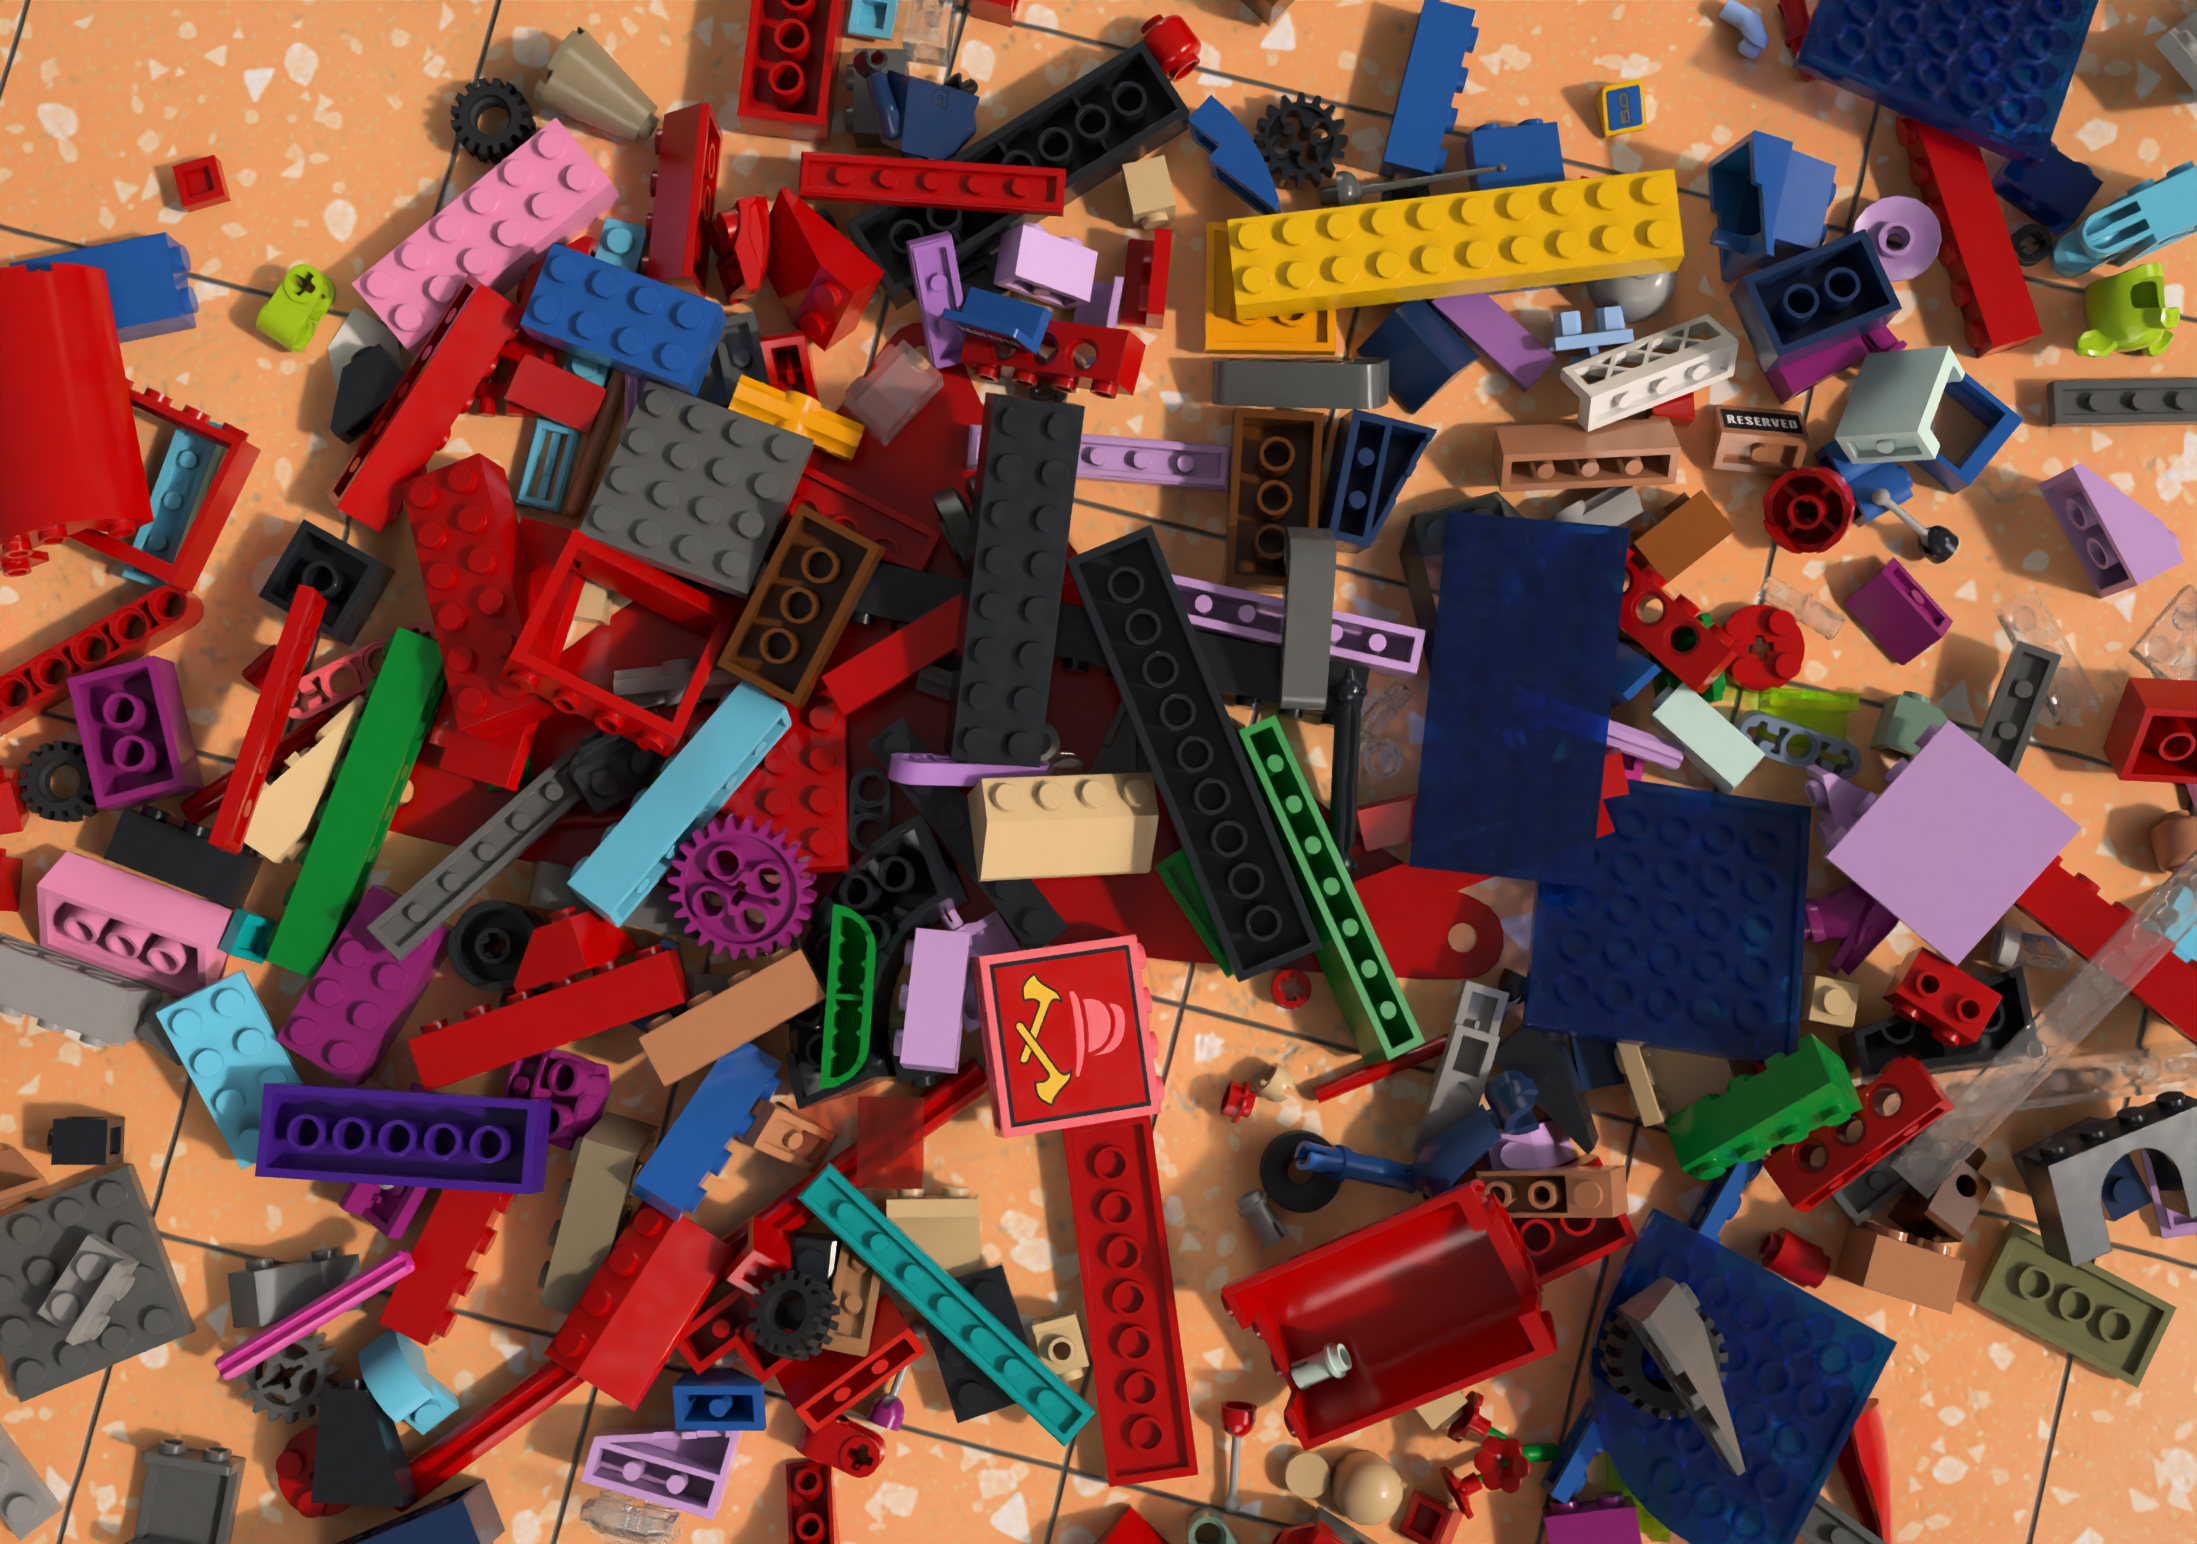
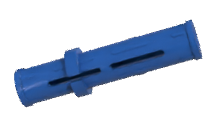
M1304 1140L1296 1148L1294 1159L1306 1161L1295 1162L1296 1167L1300 1170L1326 1174L1331 1180L1343 1182L1344 1179H1351L1407 1193H1414L1417 1190L1413 1186L1411 1174H1409L1411 1164L1353 1152L1350 1147L1339 1144L1334 1148Z

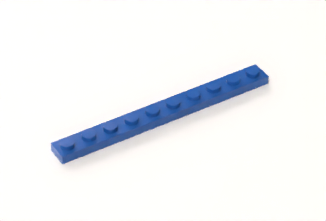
M1763 1158L1752 1162L1741 1161L1725 1168L1726 1171L1721 1176L1711 1179L1654 1282L1666 1276L1678 1284L1685 1282L1692 1291L1694 1290L1698 1280L1696 1273L1704 1259H1709L1716 1251L1720 1241L1718 1234L1726 1220H1731L1738 1212L1742 1202L1739 1196L1747 1182L1754 1180L1761 1171ZM1644 1347L1641 1354V1366L1645 1375L1653 1359ZM1605 1370L1561 1445L1558 1459L1552 1461L1540 1483L1551 1496L1564 1504H1567L1571 1495H1577L1583 1488L1587 1478L1585 1470L1593 1456H1598L1604 1450L1609 1439V1432L1607 1431L1616 1416H1621L1629 1406V1402L1620 1396L1616 1389L1610 1386L1605 1378L1608 1376Z

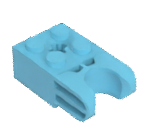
M2190 160L2168 171L2166 177L2154 182L2153 178L2143 181L2127 191V195L2110 203L2109 207L2089 216L2080 223L2077 229L2065 234L2052 245L2049 260L2054 270L2064 278H2074L2115 259L2119 267H2122L2196 233L2197 166Z

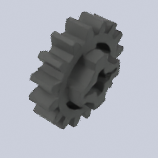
M325 1332L314 1337L310 1336L309 1333L265 1359L267 1366L264 1375L262 1374L265 1360L248 1369V1372L237 1376V1381L248 1382L249 1389L241 1395L242 1399L254 1397L257 1400L252 1409L253 1413L256 1414L266 1408L269 1410V1422L273 1423L284 1414L287 1424L296 1422L300 1414L305 1420L316 1414L315 1406L320 1407L321 1388L338 1386V1382L331 1378V1374L342 1369V1364L331 1363L329 1358L338 1350L337 1347L333 1346L325 1349L322 1345L327 1336ZM294 1344L303 1347L309 1353L296 1350ZM300 1364L303 1365L302 1369L295 1372L296 1375L288 1379L285 1377L279 1381L277 1380V1377L283 1374L287 1368L291 1366L294 1368ZM317 1368V1380L314 1386L312 1378ZM272 1393L283 1396L285 1401L278 1399Z

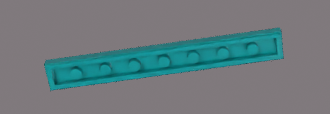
M830 1162L797 1197L1062 1446L1065 1447L1095 1414V1410L899 1226L890 1218H886V1214Z

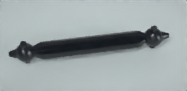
M1348 667L1344 677L1337 684L1333 683L1331 686V691L1337 694L1341 702L1335 710L1329 833L1348 874L1352 870L1358 869V862L1354 861L1349 853L1355 843L1361 711L1356 701L1361 696L1366 697L1367 688L1362 687L1352 667Z

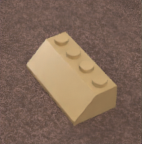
M1151 772L982 778L967 795L978 881L1148 873L1151 870L1159 818L1154 779Z

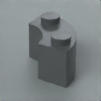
M339 1247L311 1251L312 1259L274 1264V1257H266L246 1261V1270L228 1273L233 1327H262L279 1322L361 1273L359 1254L340 1255ZM364 1301L346 1312L365 1308Z

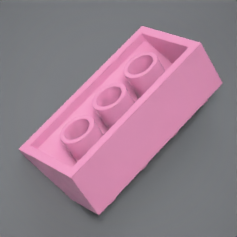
M68 851L63 854L37 884L40 947L181 997L218 981L227 957V953L218 949L233 918V910Z

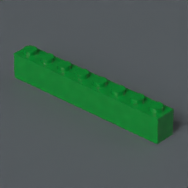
M398 627L396 633H392L384 644L382 657L385 658L379 675L373 676L368 684L365 697L369 701L363 716L357 717L349 733V740L352 741L346 758H341L335 767L332 779L336 784L330 799H325L318 810L316 823L319 826L314 839L307 842L300 856L299 862L303 867L297 882H292L285 893L283 905L286 906L281 922L274 925L267 938L266 946L270 950L266 961L314 979L358 908L447 684L438 641L410 629Z
M1276 715L1236 731L1237 738L1323 948L1315 951L1316 957L1366 1066L1389 1061L1425 1043Z

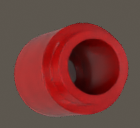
M1784 1227L1779 1228L1775 1233L1772 1231L1768 1232L1759 1247V1255L1762 1256V1266L1765 1269L1802 1288L1806 1286L1813 1289L1818 1288L1829 1272L1831 1258L1824 1254L1823 1248Z

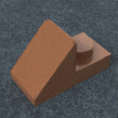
M766 1100L743 1140L760 1151L813 1173L820 1166L837 1135L783 1102L774 1104Z

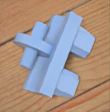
M1620 306L1594 309L1596 333L1582 334L1580 311L1553 314V338L1546 340V348L1550 352L1583 349L1582 355L1569 356L1570 366L1601 354L1598 347L1634 342L1633 328L1625 329ZM1586 376L1588 380L1599 378L1598 376Z

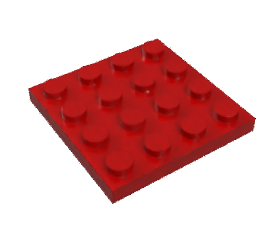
M835 699L807 701L805 706L796 707L788 702H780L787 708L792 725L713 818L716 817L723 827H725L727 817L732 813L737 817L739 825L743 824L749 814L754 815L756 827H761L768 818L772 819V833L776 835L786 827L788 833L784 841L788 845L799 840L802 842L795 853L797 857H811L812 860L803 872L849 871L847 716H844ZM718 705L694 707L679 742L668 758L673 754L681 752L689 742L690 734L696 725L703 720L707 721L718 709ZM675 707V708H669V721H670V722H671V720H672V717H673V715H674V713H675L677 707ZM708 824L704 827V829H705L707 832H708ZM727 850L720 851V857L724 863L730 866L739 865L738 858L734 853ZM672 865L666 872V875L669 877L672 872L680 870ZM762 868L763 875H779L772 868ZM709 870L705 871L707 876L713 877Z

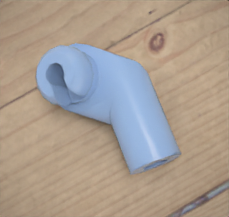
M1728 0L1718 17L1741 31L1744 38L1738 45V51L1749 59H1755L1759 56L1762 48L1766 49L1769 40L1759 15L1736 0Z

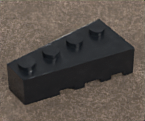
M2022 965L1979 981L2003 997L1975 1043L1962 1047L1958 1045L1957 1047H1950L1935 1039L1931 1034L1933 1030L1920 1021L1910 1022L1897 1014L1839 1036L1841 1057L1844 1060L1851 1080L1880 1077L1881 1074L1879 1072L1881 1068L1898 1057L1905 1059L1911 1056L1922 1062L1925 1068L1930 1071L2019 1060L2039 1055L2040 1051Z

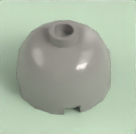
M1677 272L1586 281L1588 295L1597 309L1620 306L1624 323L1626 324L1644 322L1658 314L1672 296Z

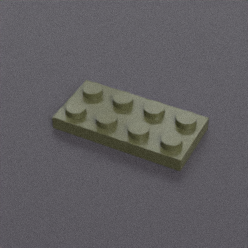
M2009 1221L1970 1300L2136 1388L2139 1387L2177 1308L2089 1261L2071 1267L2047 1255L2040 1235Z

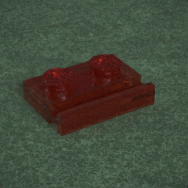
M858 1097L857 1189L924 1188L925 1097Z

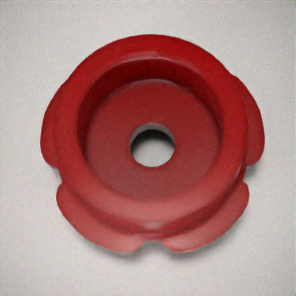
M1230 1080L1225 1089L1220 1114L1231 1117L1232 1123H1237L1241 1116L1248 1118L1252 1112L1256 1093L1250 1091L1249 1082L1243 1081L1239 1083Z

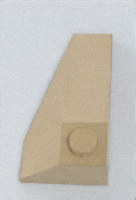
M358 695L318 731L315 736L317 744L312 749L308 747L299 753L295 751L284 761L286 765L284 774L269 785L264 782L244 843L274 863L289 865L291 862L296 863L300 860L303 848L308 841L314 838L319 824L316 823L318 810L325 799H330L336 784L332 779L335 767L341 758H346L352 743L349 740L351 727L357 717L363 716L369 701L368 699Z

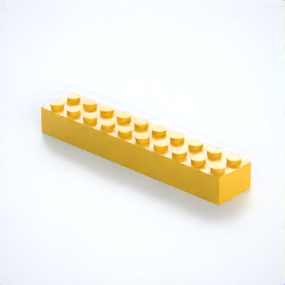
M1675 168L1227 220L1237 320L1677 271L1685 256Z

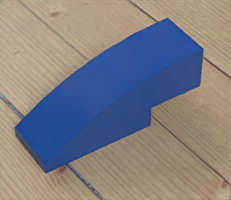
M1210 95L1188 119L1192 140L1211 154L1208 159L1213 178L1262 216L1280 214V203L1273 178L1261 152L1249 133L1234 115Z

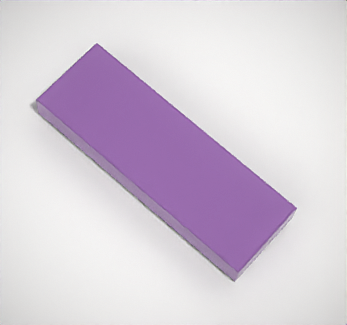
M949 231L905 241L929 365L933 370L962 363L960 356L966 334L961 333L941 317L944 308L961 312L964 306L952 235Z
M1486 293L1435 298L1431 302V305L1447 323L1524 392L1536 382L1557 358Z

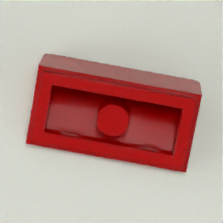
M524 353L504 399L587 435L607 390L533 355Z

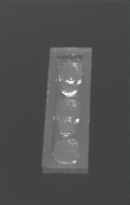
M2038 588L1993 610L2013 646L2019 640L2062 655L2044 701L2057 725L2065 724L2102 704Z

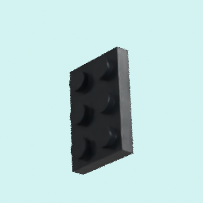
M1002 1262L954 1278L1030 1349ZM924 1317L957 1423L1017 1404Z

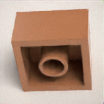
M1866 1221L1864 1229L1848 1225L1834 1276L1860 1287L1951 1315L1966 1261L1951 1257L1952 1247Z

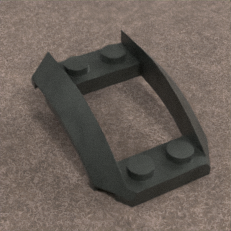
M1497 491L1411 514L1399 556L1418 629L1426 630L1423 649L1435 693H1458L1457 689L1542 667L1546 670L1564 660L1529 523L1523 515ZM1509 536L1531 622L1445 645L1423 558Z

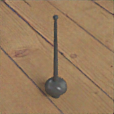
M1500 163L1498 166L1367 185H1360L1352 173L1339 171L1336 172L1337 185L1319 188L1321 206L1339 203L1340 207L1358 205L1361 201V195L1495 171L1502 173L1506 170V165Z

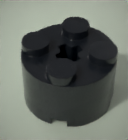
M485 901L473 905L461 915L462 917L458 920L448 938V955L451 965L462 979L484 991L514 990L513 984L532 932L536 928L545 926V924L535 911L521 904L504 901ZM500 939L506 940V948L501 953H495L493 945L499 943Z

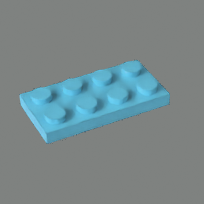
M241 969L157 1009L156 1015L242 1170L255 1164L257 1160L264 1083L287 1082L305 1084L285 1045L275 1040L279 1034L244 969Z

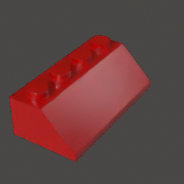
M698 103L664 114L663 129L656 130L654 147L655 154L660 155L658 171H652L650 178L651 197H655L654 213L647 214L645 225L646 238L651 240L649 256H643L641 262V275L702 298H706L711 250L708 222L714 221L723 136L710 103Z
M643 1201L543 1355L635 1411L736 1250L685 1216H682L676 1222Z

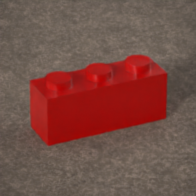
M885 1293L877 1299L869 1350L866 1357L822 1349L823 1352L817 1356L808 1353L809 1360L801 1361L795 1359V1361L790 1362L777 1372L775 1376L795 1412L811 1431L815 1433L927 1351L904 1315L889 1295Z

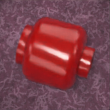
M1158 14L1142 26L1140 31L1143 36L1140 41H1144L1168 79L1177 82L1189 75L1200 63L1198 55L1201 51V42L1181 16L1171 15L1163 18L1161 14Z

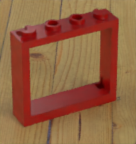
M126 378L131 406L228 449V452L173 564L117 538L109 537L108 534L86 528L68 535V537L172 585L192 592L261 450L246 441L249 433L226 422L223 423L221 429L208 424L211 416L188 405L184 406L182 412L170 407L173 399L148 387L144 394L131 389L134 382Z
M574 528L499 677L520 686L519 691L534 693L551 701L560 711L569 714L576 713L594 722L604 732L624 736L636 742L642 750L646 751L649 748L668 758L683 734L738 610L639 560L585 536L583 532ZM569 569L708 637L671 722L528 653Z

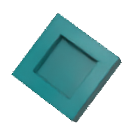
M237 908L218 949L229 955L263 964L270 949L266 946L267 938L274 925L279 922L270 917Z

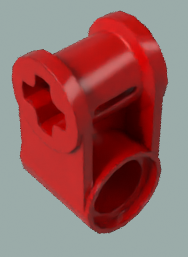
M842 1413L815 1433L805 1423L795 1445V1449L805 1457L816 1462L828 1464L857 1478L868 1477L874 1473L884 1460L886 1454V1444L879 1433L850 1420ZM861 1444L869 1446L868 1455L870 1457L865 1462L858 1460L859 1452L856 1449Z

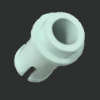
M1327 1343L1323 1351L1292 1362L1291 1367L1293 1369L1291 1374L1296 1385L1301 1390H1305L1309 1386L1331 1377H1336L1337 1379L1345 1377L1346 1371L1352 1368V1362L1344 1345Z

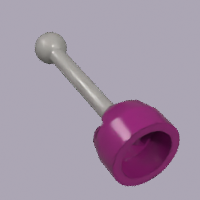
M922 1321L912 1322L910 1326L918 1339L924 1337L927 1332L925 1323ZM909 1365L896 1374L890 1393L879 1395L874 1399L868 1410L866 1420L893 1431L900 1430L905 1409L902 1401L898 1398V1394Z

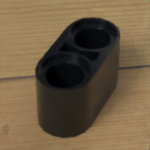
M866 768L857 772L851 780L849 791L848 837L855 848L866 853L872 846L863 845L859 840L858 833L863 824L871 821L877 822L881 827V837L892 830L893 786L884 773L874 768ZM868 778H878L883 783V793L875 801L864 800L860 793L861 785Z

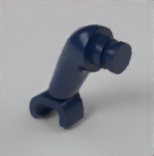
M1516 1070L1505 1071L1497 1075L1489 1082L1485 1089V1098L1490 1106L1489 1110H1486L1483 1104L1416 1152L1410 1167V1174L1413 1186L1423 1193L1424 1200L1455 1188L1459 1183L1460 1176L1502 1138L1498 1130L1503 1129L1505 1134L1522 1135L1539 1129L1538 1121L1531 1111V1108L1535 1105L1536 1094L1539 1091L1532 1079L1526 1078L1524 1074Z

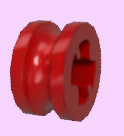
M1286 969L1274 978L1271 984V995L1278 1006L1285 1009H1296L1308 1001L1312 985L1304 972L1298 969ZM1287 977L1297 978V986L1303 988L1301 998L1295 995V1001L1285 1000V992L1279 990L1281 980L1287 983Z

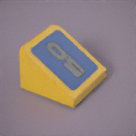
M1642 78L1606 85L1599 89L1595 96V102L1604 139L1647 129L1645 93Z

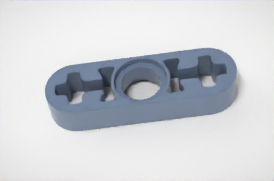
M1749 710L1743 713L1735 723V727L1765 753V757L1803 770H1806L1805 767L1812 765L1815 761V765L1844 780L1853 777L1861 766V755L1855 746L1843 738L1761 710ZM1760 721H1762L1761 726L1769 733L1777 735L1775 743L1763 736H1756L1754 741H1752V737L1747 733V729L1749 726L1757 727ZM1796 734L1806 735L1809 740L1806 752L1800 756L1788 755L1786 751L1788 740ZM1820 748L1834 755H1839L1842 750V753L1848 758L1845 764L1838 763L1834 769V765L1829 760L1819 756Z

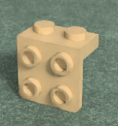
M1708 1011L1629 1032L1616 1040L1618 1046L1614 1050L1616 1063L1622 1074L1627 1073L1632 1088L1629 1091L1630 1106L1636 1117L1641 1116L1644 1127L1662 1123L1670 1115L1677 1113L1707 1094H1719L1722 1096L1727 1093L1728 1082L1735 1078L1714 1014Z
M965 1186L943 1187L942 1194H924V1187L897 1188V1194H891L886 1199V1218H890L953 1278L980 1270V1193L969 1194V1187Z

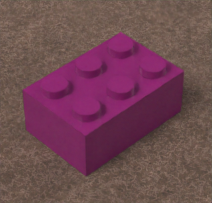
M150 656L67 678L97 808L119 812L124 810V808L130 809L204 788L174 662L157 656Z

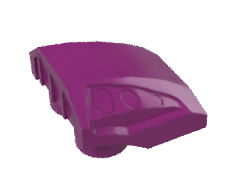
M554 1048L513 1062L502 1096L552 1099L548 1143L572 1151L579 1136L584 1137L602 1117L611 1090L609 1069L605 1064L593 1062Z

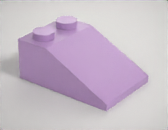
M2082 463L2038 484L2100 599L2135 587L2184 562L2180 553L2179 540L2172 531L2166 528L2162 520Z

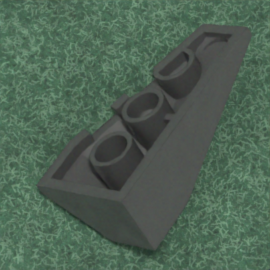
M1663 1276L1618 1308L1722 1464L1739 1476L1746 1470L1705 1325L1695 1310L1700 1306V1302L1685 1282L1678 1284L1670 1278Z

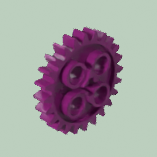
M732 813L727 817L725 827H723L721 822L715 817L708 823V832L700 826L696 828L692 833L694 841L686 839L679 847L685 855L677 854L671 862L680 871L672 872L667 882L679 886V888L673 890L668 898L671 901L682 902V905L674 913V917L682 918L688 916L690 922L685 927L684 932L690 933L698 929L701 935L697 945L702 946L709 939L714 941L715 955H718L726 946L730 947L732 960L738 958L742 949H746L749 958L755 960L759 954L760 947L771 956L777 949V942L783 947H788L793 939L791 933L801 934L805 925L800 919L809 920L814 911L807 903L814 902L818 892L806 887L814 883L817 875L803 872L812 859L810 856L797 857L795 853L802 842L799 840L788 845L784 841L788 833L786 827L776 835L772 833V819L768 818L761 827H756L754 815L749 814L743 824L739 825L737 817ZM727 850L734 853L738 858L739 865L730 866L724 863L720 857V851ZM762 868L776 870L781 877V883L775 884L767 881L762 874ZM709 870L713 877L707 876L705 871ZM738 881L746 883L745 891L747 893L739 890L740 883ZM705 891H714L719 894L723 900V905L716 906L709 903L705 897ZM772 898H778L780 903L776 904ZM746 909H758L765 916L766 922H754L747 915Z

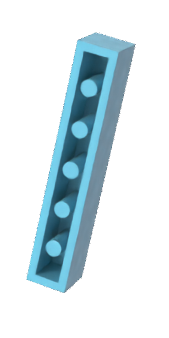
M744 679L736 688H729L721 697L718 709L707 721L703 720L696 725L690 734L689 742L681 752L671 755L665 761L660 770V776L649 788H644L638 792L631 803L630 811L620 822H614L606 829L602 835L601 844L591 856L582 858L575 865L571 872V879L567 882L575 896L615 927L619 928L672 866L671 862L675 856L683 853L679 848L686 839L694 840L692 833L699 826L704 828L789 729L792 722L787 708L759 687Z

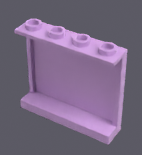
M1948 720L1940 727L1932 723L1919 736L1914 744L1921 749L1909 762L1901 757L1884 776L1890 782L1878 796L1871 791L1853 811L1859 818L1848 830L1840 825L1823 844L1829 851L1822 859L1834 865L1935 949L1938 956L1953 966H1957L2082 827Z

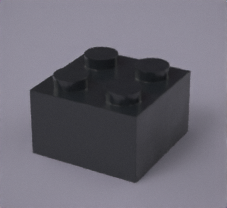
M304 519L258 596L289 613L299 584L315 588L327 602L318 630L342 643L352 646L393 577L395 570Z

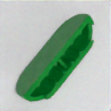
M833 904L820 1089L836 1087L853 1078L864 1065L870 1046L876 941L871 927L860 914L846 906Z

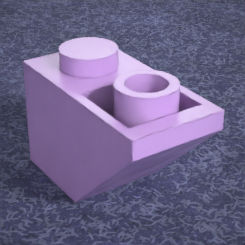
M1812 764L1805 767L1809 780L1805 782V791L1808 800L1817 810L1819 822L1816 823L1815 828L1818 839L1823 846L1840 825L1848 830L1859 818L1853 811L1869 792Z

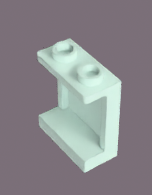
M1934 346L1930 348L1866 354L1834 436L1852 464L1932 460L1936 458L1940 444L1930 429L1932 420L1946 383L1960 382L1965 374L1950 346Z

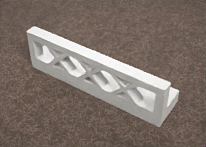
M1705 314L1561 369L1560 379L1580 398L1577 423L1589 432L1732 377L1734 375L1739 341L1709 314ZM1701 332H1705L1711 337L1709 340L1689 338ZM1661 347L1679 350L1672 354L1652 352ZM1624 361L1642 364L1635 368L1616 366V364ZM1591 375L1604 377L1605 379L1588 385L1582 377Z

